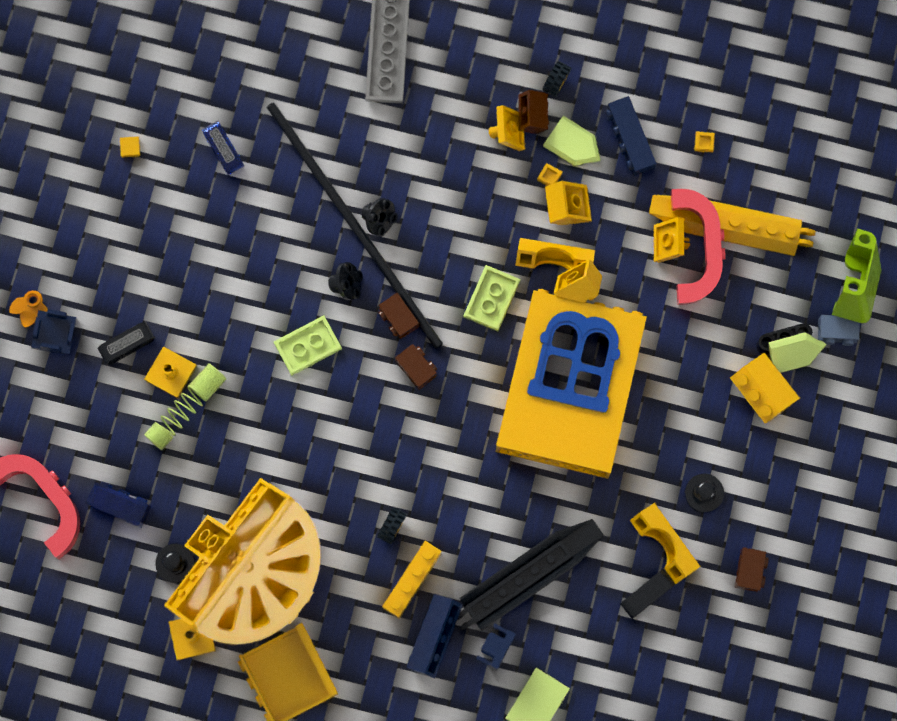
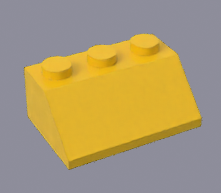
M766 353L761 354L730 377L765 424L772 421L800 399Z

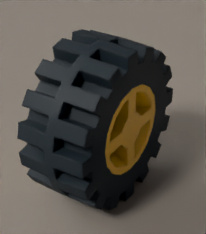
M557 61L542 90L556 97L566 82L572 68Z
M393 506L377 537L392 544L407 513Z

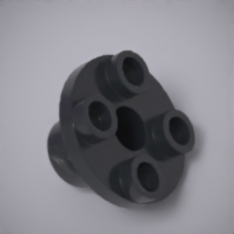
M386 198L377 199L372 204L370 202L363 207L361 213L363 220L366 221L367 230L371 234L380 237L384 236L398 219L394 204Z
M341 263L336 270V274L329 277L328 286L332 292L340 294L346 300L358 299L361 296L363 274L352 263Z
M698 474L687 483L685 498L690 507L697 512H711L722 503L724 488L715 476Z
M169 544L163 547L155 561L159 576L171 583L182 582L195 565L192 552L181 544Z

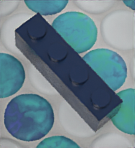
M627 96L608 103L607 110L605 111L608 121L613 123L612 131L615 138H619L621 143L619 144L621 154H625L627 158L626 166L628 171H632L633 176H637L655 169L656 161L630 97Z
M434 594L406 668L435 679L463 604Z

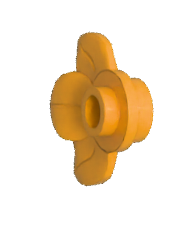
M32 290L28 291L24 297L16 298L12 302L9 312L11 314H20L23 327L27 328L36 321L38 310L47 312L48 309L42 303V295ZM32 297L37 298L34 304L30 303Z

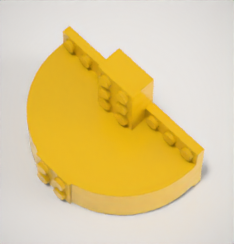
M260 478L225 525L209 515L199 525L184 545L198 556L199 560L164 606L204 636L226 644L252 643L278 632L298 617L299 612L309 602L314 593L313 589L320 568L321 550L318 533L311 517L290 495Z

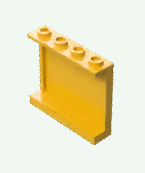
M303 623L296 625L295 628L243 655H238L240 660L237 662L242 672H247L249 678L246 680L251 690L255 688L258 694L255 697L260 707L264 706L267 712L264 714L266 721H288L338 695Z

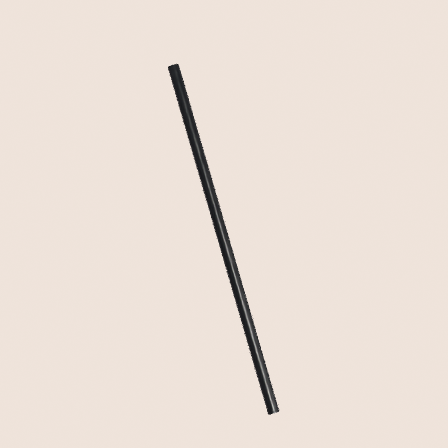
M274 102L269 104L267 109L394 291L399 294L419 322L420 328L435 349L441 347L443 343L277 105Z

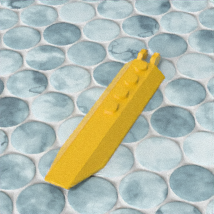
M652 196L649 214L663 222L676 217L684 218V233L704 237L703 224L698 215L688 210L672 211L671 196ZM710 201L718 213L720 229H724L725 242L795 256L798 245L813 247V241L799 239L800 234L815 236L816 231L813 229L801 228L802 220Z

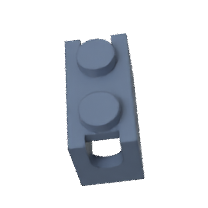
M821 315L818 319V340L825 342L827 345H833L835 342H838L844 346H853L859 340L860 323L838 316Z

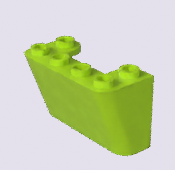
M857 228L846 252L845 265L848 269L861 273L860 279L846 276L843 290L833 307L832 315L858 323H867L872 315L881 274V263L876 237L871 232ZM851 283L858 286L857 291L850 290L848 285Z

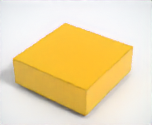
M696 132L694 151L713 153L715 133Z
M139 136L120 138L122 158L140 156Z
M546 163L537 181L549 186L557 183L563 172Z

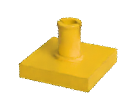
M504 105L497 106V126L489 128L490 137L493 139L498 137V143L517 151L525 150L524 132L519 131V112Z
M676 217L654 225V262L661 263L684 256V249H688L690 243L685 242H690V239L684 237V218Z
M163 346L144 380L178 399L197 365Z
M184 620L169 621L177 660L216 651L214 640L204 636Z

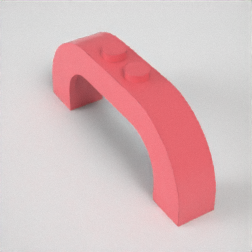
M672 189V211L688 210L695 213L702 221L706 268L703 277L697 282L677 284L676 286L677 305H685L704 299L718 284L722 274V260L726 258L725 248L721 246V241H724V229H720V219L714 205L704 195L690 189Z
M12 454L0 457V486L14 475H30L58 509L61 517L60 526L57 532L46 540L44 544L60 560L72 549L80 532V516L76 505L69 497L71 492L65 485L60 486L57 482L59 477L53 470L49 472L40 462L29 456Z

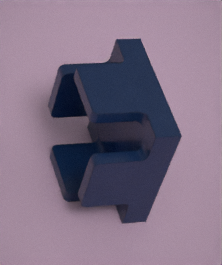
M48 309L47 312L38 310L31 349L70 355L76 317L68 316L66 312Z
M494 624L493 629L504 634L506 637L502 638L490 632L481 648V652L493 658V661L490 662L479 655L476 660L497 672L516 634Z

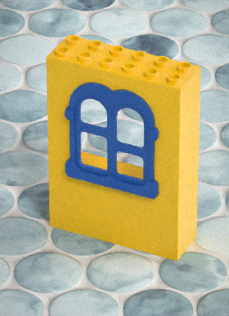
M544 289L533 290L495 452L608 479L613 466L647 317L638 311L629 313L620 307H613L612 309L605 307V304L599 302L591 304L584 301L582 303L549 294V291ZM569 325L576 330L578 340L575 350H565L552 345L553 336L558 327ZM592 333L604 334L609 341L605 365L602 368L581 362L586 338ZM550 355L572 360L567 387L564 390L543 385L545 369ZM582 371L601 377L596 397L574 392L578 372Z

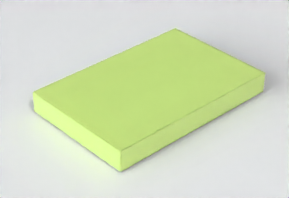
M485 265L463 317L499 332L521 279Z
M324 315L274 341L291 376L342 350Z
M536 668L505 719L508 721H551L570 688Z

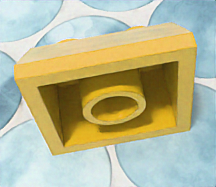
M559 181L545 187L548 216L551 224L569 225L592 221L587 185Z
M588 259L558 275L554 294L557 297L582 303L586 300H593L599 294L602 275L591 259Z

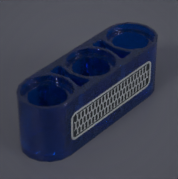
M219 121L202 129L205 138L227 175L244 167L241 158Z

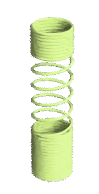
M208 363L203 371L188 385V390L195 399L185 393H181V397L190 408L177 400L174 401V404L184 416L171 408H167V411L177 424L166 416L161 415L162 421L170 431L155 422L144 435L160 450H163L173 439L171 435L176 436L175 432L163 418L183 429L170 410L189 421V418L179 408L177 403L196 414V411L183 395L198 405L203 406L193 392L207 402L212 394L225 382L226 377Z

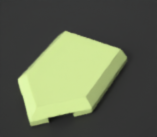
M565 116L560 119L543 147L573 166L601 161L595 135Z
M806 332L768 342L771 361L780 373L811 365L827 345Z

